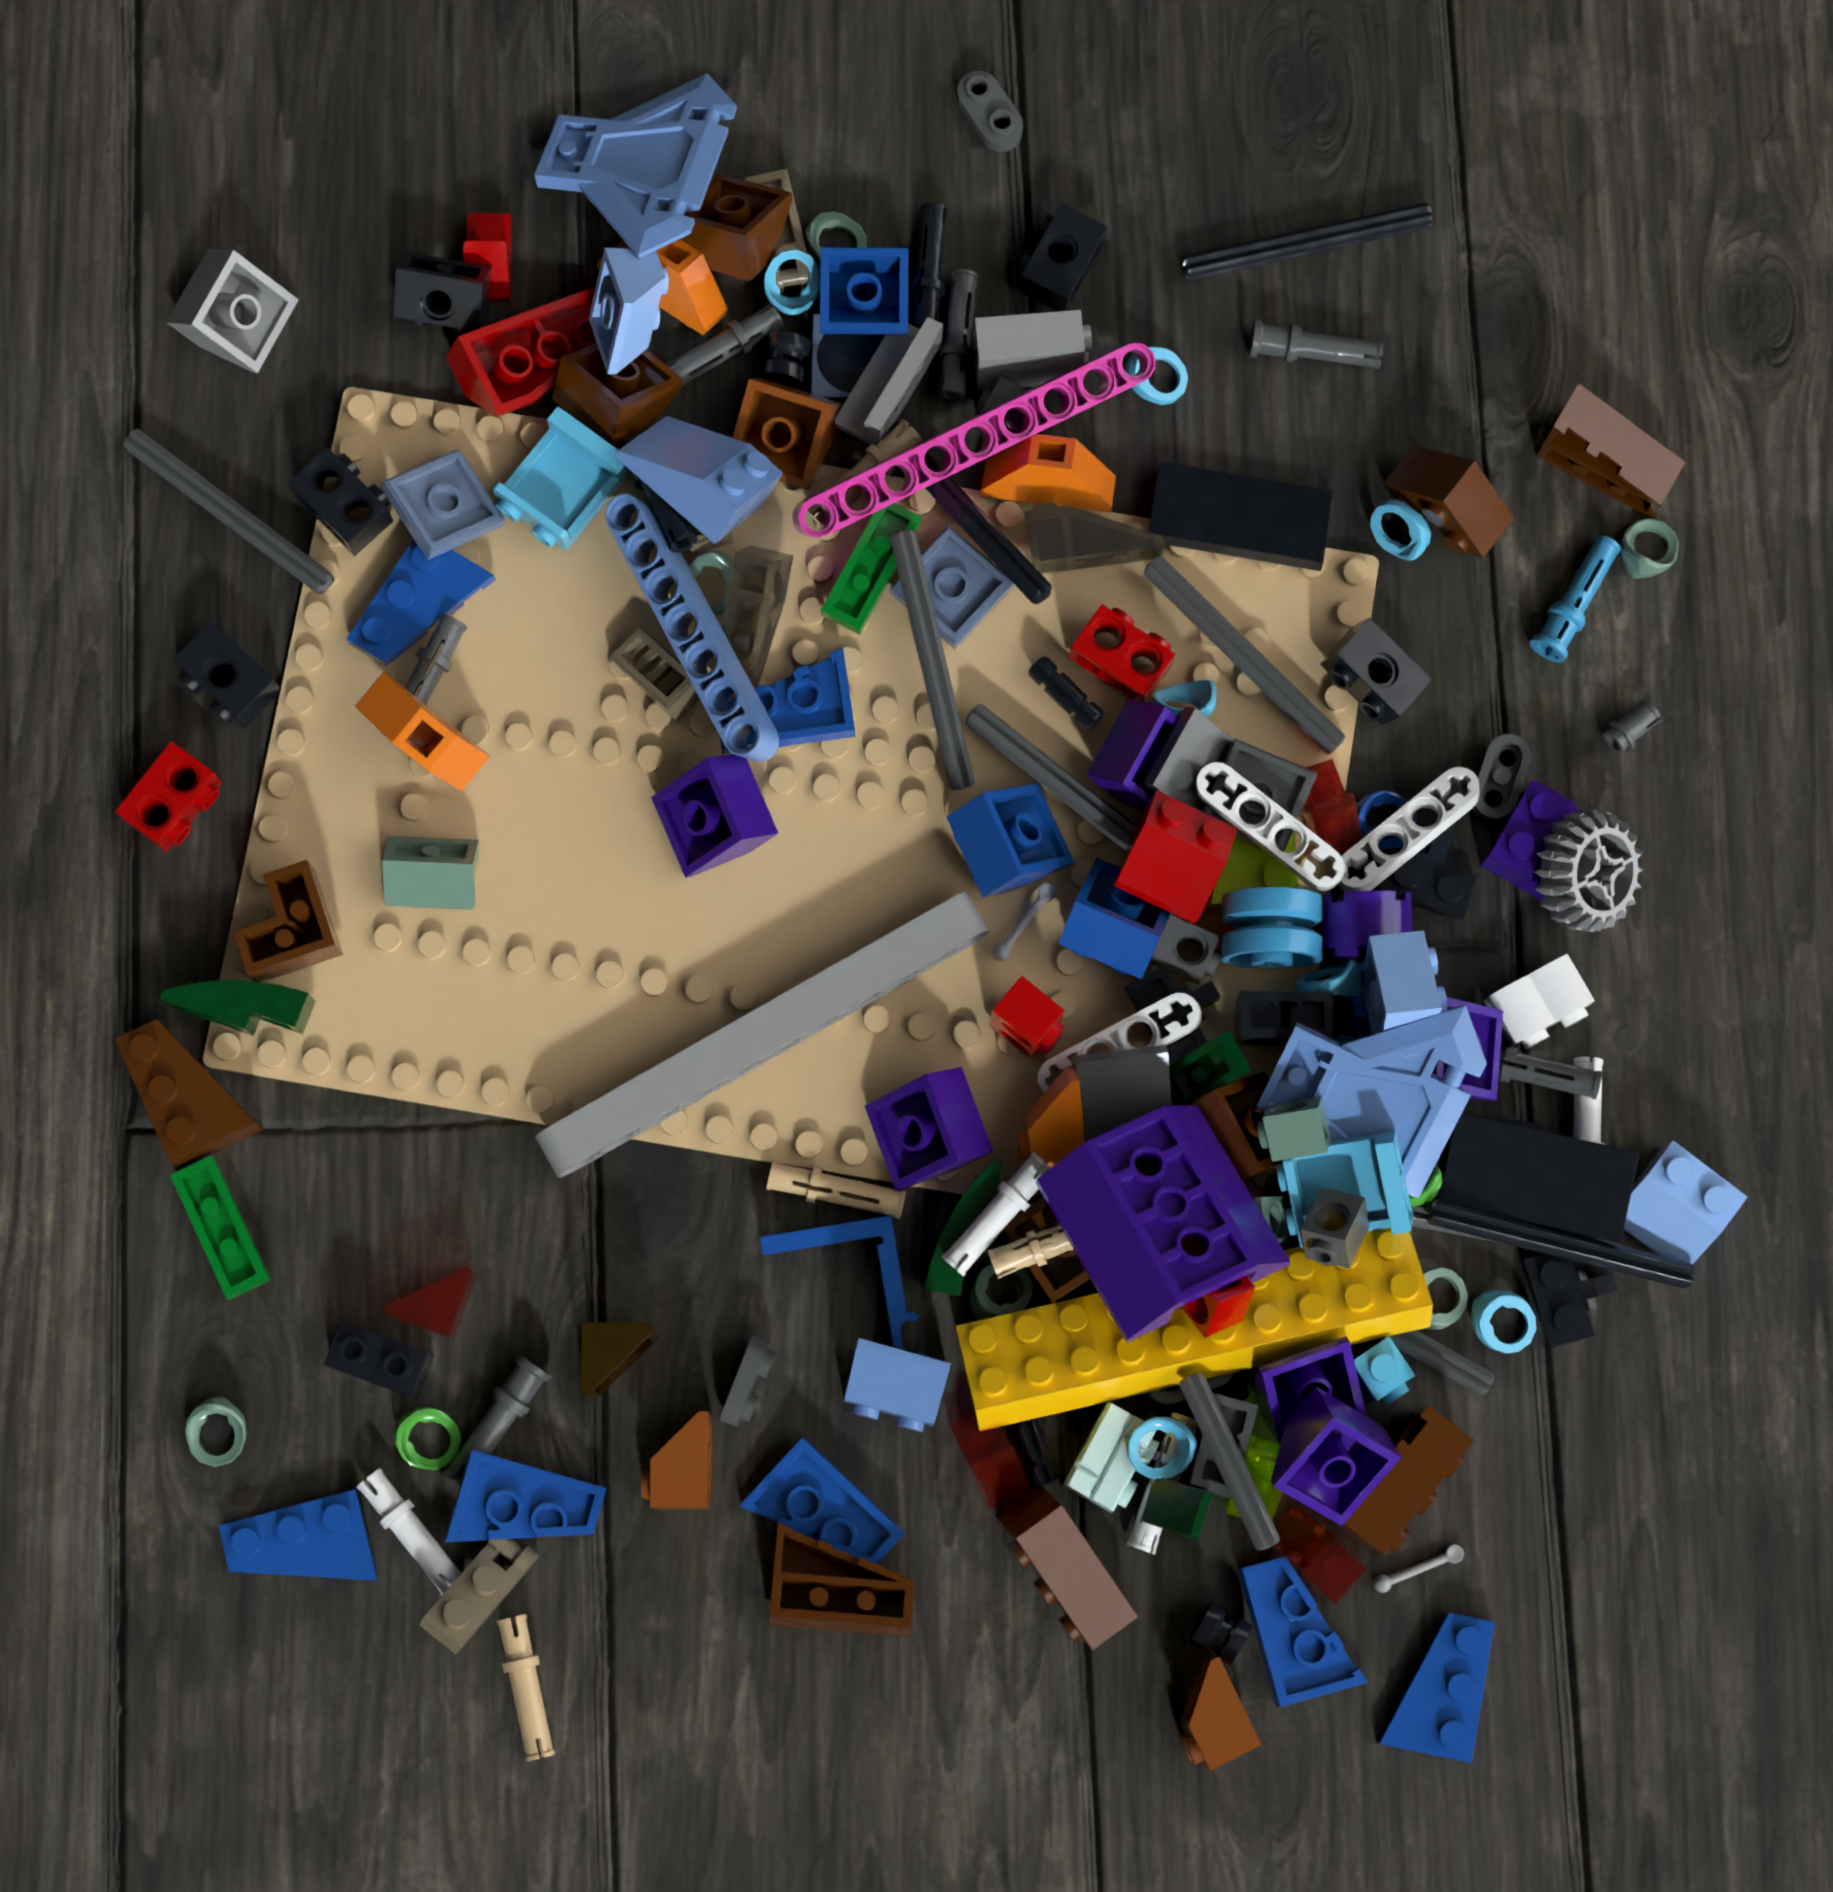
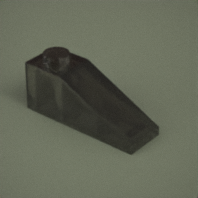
M1048 502L1037 504L1030 511H1024L1023 532L1027 558L1041 574L1153 560L1157 556H1162L1164 549L1163 536L1071 506L1057 507L1056 503Z
M749 546L735 551L722 630L755 689L759 686L786 600L794 555Z

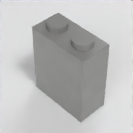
M1081 310L975 318L972 351L976 391H984L986 387L994 389L1000 376L1023 388L1035 387L1089 361V352L1092 351L1090 325H1082Z

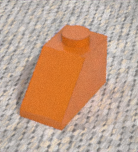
M1075 1067L1065 1068L1024 1116L1025 1132L1017 1133L1020 1160H1028L1031 1153L1034 1152L1047 1165L1053 1167L1085 1142L1080 1082Z

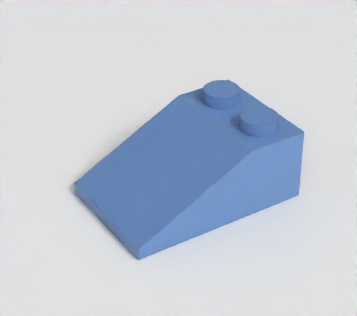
M669 416L664 417L623 446L615 455L619 461L714 544L761 509L783 475L781 470L751 444Z
M859 1338L844 1402L853 1405L851 1410L853 1414L878 1420L879 1413H885L898 1417L896 1421L897 1426L923 1432L924 1425L934 1427L951 1363Z

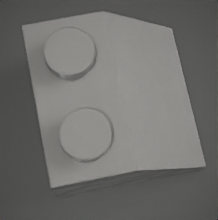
M207 249L166 323L200 348L250 372L258 373L299 299L235 250Z

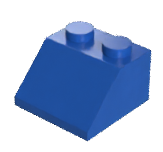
M821 247L820 334H908V248Z
M1038 783L981 793L946 816L953 831L954 839L960 846L971 870L972 878L983 898L1014 891L1075 863Z
M1096 857L1075 900L1058 944L1069 948L1079 956L1090 957L1107 964L1121 974L1132 975L1142 979L1170 912L1113 886L1120 867Z

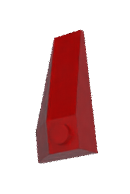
M596 286L458 336L447 354L446 360L464 395L494 417H499L535 403L555 385L561 357L597 343L588 319Z

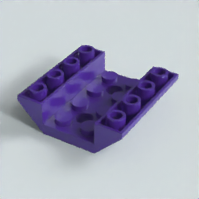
M1165 1105L1090 1139L1036 1180L1039 1190L1126 1342H1130L1167 1324L1174 1310L1242 1277L1247 1276L1253 1283L1289 1266L1291 1263L1198 1106ZM1138 1158H1150L1157 1163L1159 1173L1153 1176H1145L1137 1171L1134 1162ZM1186 1237L1200 1239L1205 1245L1206 1253L1201 1256L1187 1254L1181 1246V1240Z

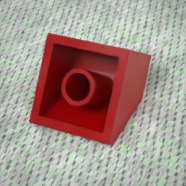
M1156 790L1136 820L1113 886L1196 924L1228 861L1238 828Z

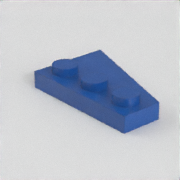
M413 539L346 640L349 645L382 665L387 666L427 635L428 630L441 620L442 614L448 615L450 613L452 615L464 606V601L481 588L484 590L496 580L495 576L453 550L427 560Z
M843 648L829 654L828 659L810 667L805 665L792 671L791 676L769 686L764 684L755 688L759 699L777 730L779 747L856 737ZM735 698L727 701L728 710L734 705ZM755 730L747 738L748 748L755 741ZM720 738L722 755L731 754Z
M805 1437L798 1441L740 1505V1507L777 1522V1524L778 1522L784 1524L798 1533L817 1541H824L833 1545V1548L859 1559L861 1557L875 1564H878L906 1533Z
M471 1450L444 1543L592 1535L596 1528L606 1488Z
M357 1489L219 1525L229 1572L379 1581Z
M1286 1556L1238 1569L1276 1707H1284L1368 1683L1360 1669L1355 1667L1343 1649L1344 1645L1336 1632H1332L1316 1607L1317 1603Z
M1454 1613L1445 1614L1420 1661L1407 1690L1402 1694L1397 1704L1398 1707L1386 1729L1384 1728L1377 1744L1472 1763L1495 1622Z

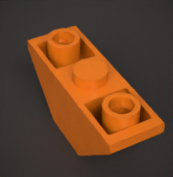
M679 239L656 250L661 266L667 269L669 276L668 291L665 295H661L659 307L683 322L686 326L704 335L726 316L728 308L703 253ZM624 240L613 247L630 249ZM602 257L598 260V268L601 266Z
M1035 434L986 459L980 497L1111 513L1116 475L1077 439Z
M384 671L355 705L393 744L427 771L460 791L465 788L490 757V755Z

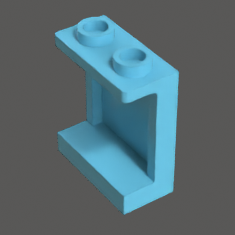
M557 406L547 419L549 430L503 485L497 482L492 489L498 502L496 508L504 516L515 523L519 519L523 520L533 528L531 533L542 544L549 548L556 544L567 552L630 474L631 470L615 457L618 449Z
M1396 1130L1331 1141L1327 1153L1282 1160V1164H1277L1280 1189L1282 1192L1289 1191L1292 1208L1286 1209L1289 1233L1291 1236L1298 1235L1300 1248H1304L1301 1228L1321 1187L1365 1197L1369 1221L1367 1231L1391 1228L1392 1234L1411 1232L1414 1217Z

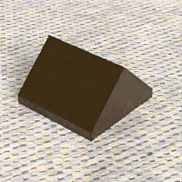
M582 1322L580 1390L594 1402L660 1338L659 1334L649 1323Z

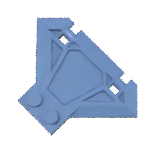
M706 73L610 120L559 114L534 174L537 187L583 192L640 259L691 234L695 224L694 218L684 216L685 212L696 211L701 208L729 132L728 127L718 123L719 121L734 119L737 106L710 75Z
M1466 1004L1343 1044L1297 1022L1256 1107L1265 1111L1269 1105L1322 1097L1331 1141L1396 1130L1409 1195L1419 1198L1471 1096L1470 1092L1459 1086L1466 1073L1480 1078L1487 1065V1061ZM1438 1060L1449 1064L1443 1078L1432 1073Z

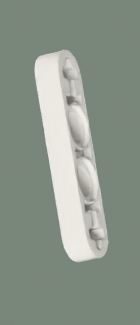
M1213 762L1200 770L1196 779L1195 789L1198 797L1231 825L1238 828L1240 832L1308 886L1316 890L1326 891L1339 884L1344 875L1345 864L1342 856L1334 848L1230 766L1224 763ZM1220 774L1225 776L1224 787L1233 795L1237 787L1245 791L1236 798L1231 810L1223 806L1229 801V797L1222 791L1217 790L1213 795L1208 793L1209 782L1205 779L1208 775L1212 778H1216ZM1249 800L1257 801L1264 807L1265 817L1260 823L1254 825L1247 824L1240 818L1239 808L1244 802ZM1285 828L1296 831L1301 840L1300 847L1291 853L1279 850L1275 844L1276 833ZM1309 843L1316 847L1310 854L1315 860L1322 863L1329 859L1333 862L1331 872L1335 876L1332 879L1326 875L1320 880L1313 875L1316 867L1307 859L1302 867L1294 862L1304 854Z
M1454 767L1445 771L1342 855L1345 871L1338 884L1341 890L1344 892L1371 891L1476 805L1480 796L1479 780L1475 773L1464 767ZM1455 783L1459 787L1468 784L1467 795L1463 796L1460 793H1456L1449 798L1451 795V784ZM1447 798H1449L1447 800L1449 810L1448 812L1445 810L1442 802H1444ZM1421 808H1430L1437 813L1438 818L1433 825L1421 827L1413 822V814ZM1391 835L1397 836L1404 843L1400 852L1394 855H1387L1379 850L1378 844L1382 838ZM1370 851L1374 860L1364 868L1365 878L1360 880L1354 876L1348 879V868L1353 866L1359 870L1369 862L1366 852Z
M1186 993L1171 994L1059 1053L1042 1064L1038 1072L1040 1088L1045 1093L1050 1087L1048 1080L1053 1077L1051 1070L1053 1067L1057 1066L1060 1070L1074 1067L1075 1063L1070 1058L1076 1054H1088L1089 1049L1096 1044H1105L1111 1051L1137 1049L1131 1046L1127 1038L1129 1028L1135 1023L1144 1022L1152 1029L1153 1038L1146 1047L1167 1046L1190 1034L1201 1022L1202 1011L1199 1003ZM1175 1002H1179L1183 1007L1191 1005L1193 1011L1187 1015L1189 1023L1182 1026L1178 1021L1171 1022L1164 1026L1170 1032V1035L1162 1038L1160 1027L1150 1017L1151 1014L1158 1011L1159 1018L1163 1020L1174 1013L1172 1005Z

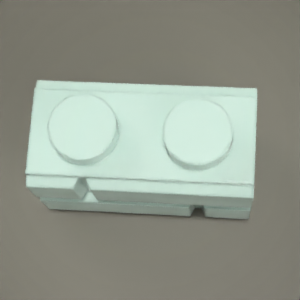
M1107 1402L1062 1486L1109 1512H1114L1117 1504L1126 1508L1138 1483L1131 1480L1135 1468L1128 1459V1440L1133 1430L1145 1421ZM1150 1431L1145 1434L1138 1445V1455L1147 1466L1160 1442L1153 1439L1156 1431Z

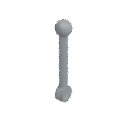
M1044 883L1039 887L1037 899L1006 940L994 947L993 955L997 960L1004 961L1009 958L1011 954L1010 948L1045 902H1050L1054 899L1056 889L1052 884Z
M1449 1545L1441 1555L1390 1576L1380 1574L1374 1579V1588L1380 1593H1386L1393 1584L1446 1562L1459 1563L1464 1558V1550L1459 1545Z

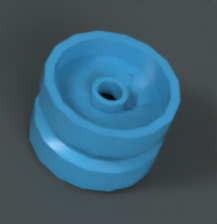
M1289 887L1247 888L1224 894L1221 898V921L1234 929L1224 934L1221 938V961L1227 965L1251 969H1293L1320 963L1322 961V936L1308 928L1317 925L1322 920V896L1317 892Z

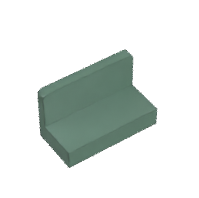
M388 836L382 858L385 905L473 909L476 903L475 871L479 858V840Z

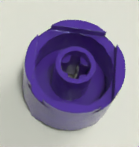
M1396 891L1344 892V898H1337V902H1332V893L1321 895L1322 950L1329 951V960H1356V957H1361V951H1367L1369 936L1413 932L1412 893L1410 892L1401 894L1399 900H1396Z

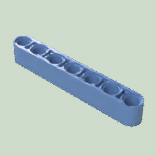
M629 494L615 496L606 508L605 519L725 747L729 752L755 762L769 760L779 747L777 730L683 555L673 552L670 548L662 527H660L649 503ZM637 510L636 519L630 525V518L632 514ZM656 546V554L649 562V554ZM676 583L674 594L668 598L670 587ZM693 619H695V628L690 635H688L689 624L693 621ZM715 656V665L708 673V662ZM735 692V703L731 707V709L728 710L727 701L729 697ZM755 730V741L748 748L747 738Z

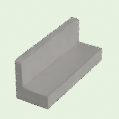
M927 317L920 329L908 324V334H886L835 418V426L875 446L888 435L942 345L943 324Z

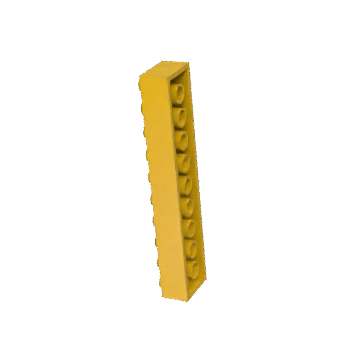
M1391 1228L1367 1231L1350 1269L1336 1265H1322L1312 1259H1308L1305 1256L1304 1248L1296 1247L1284 1250L1291 1263L1289 1266L1253 1282L1255 1290L1242 1322L1205 1338L1182 1308L1179 1307L1174 1310L1167 1324L1130 1342H1126L1099 1293L957 1325L956 1331L979 1431L1178 1386L1183 1378L1196 1372L1203 1373L1205 1378L1208 1379L1264 1366L1344 1337L1349 1339L1350 1345H1355L1428 1328L1431 1325L1433 1303L1410 1232L1392 1234Z

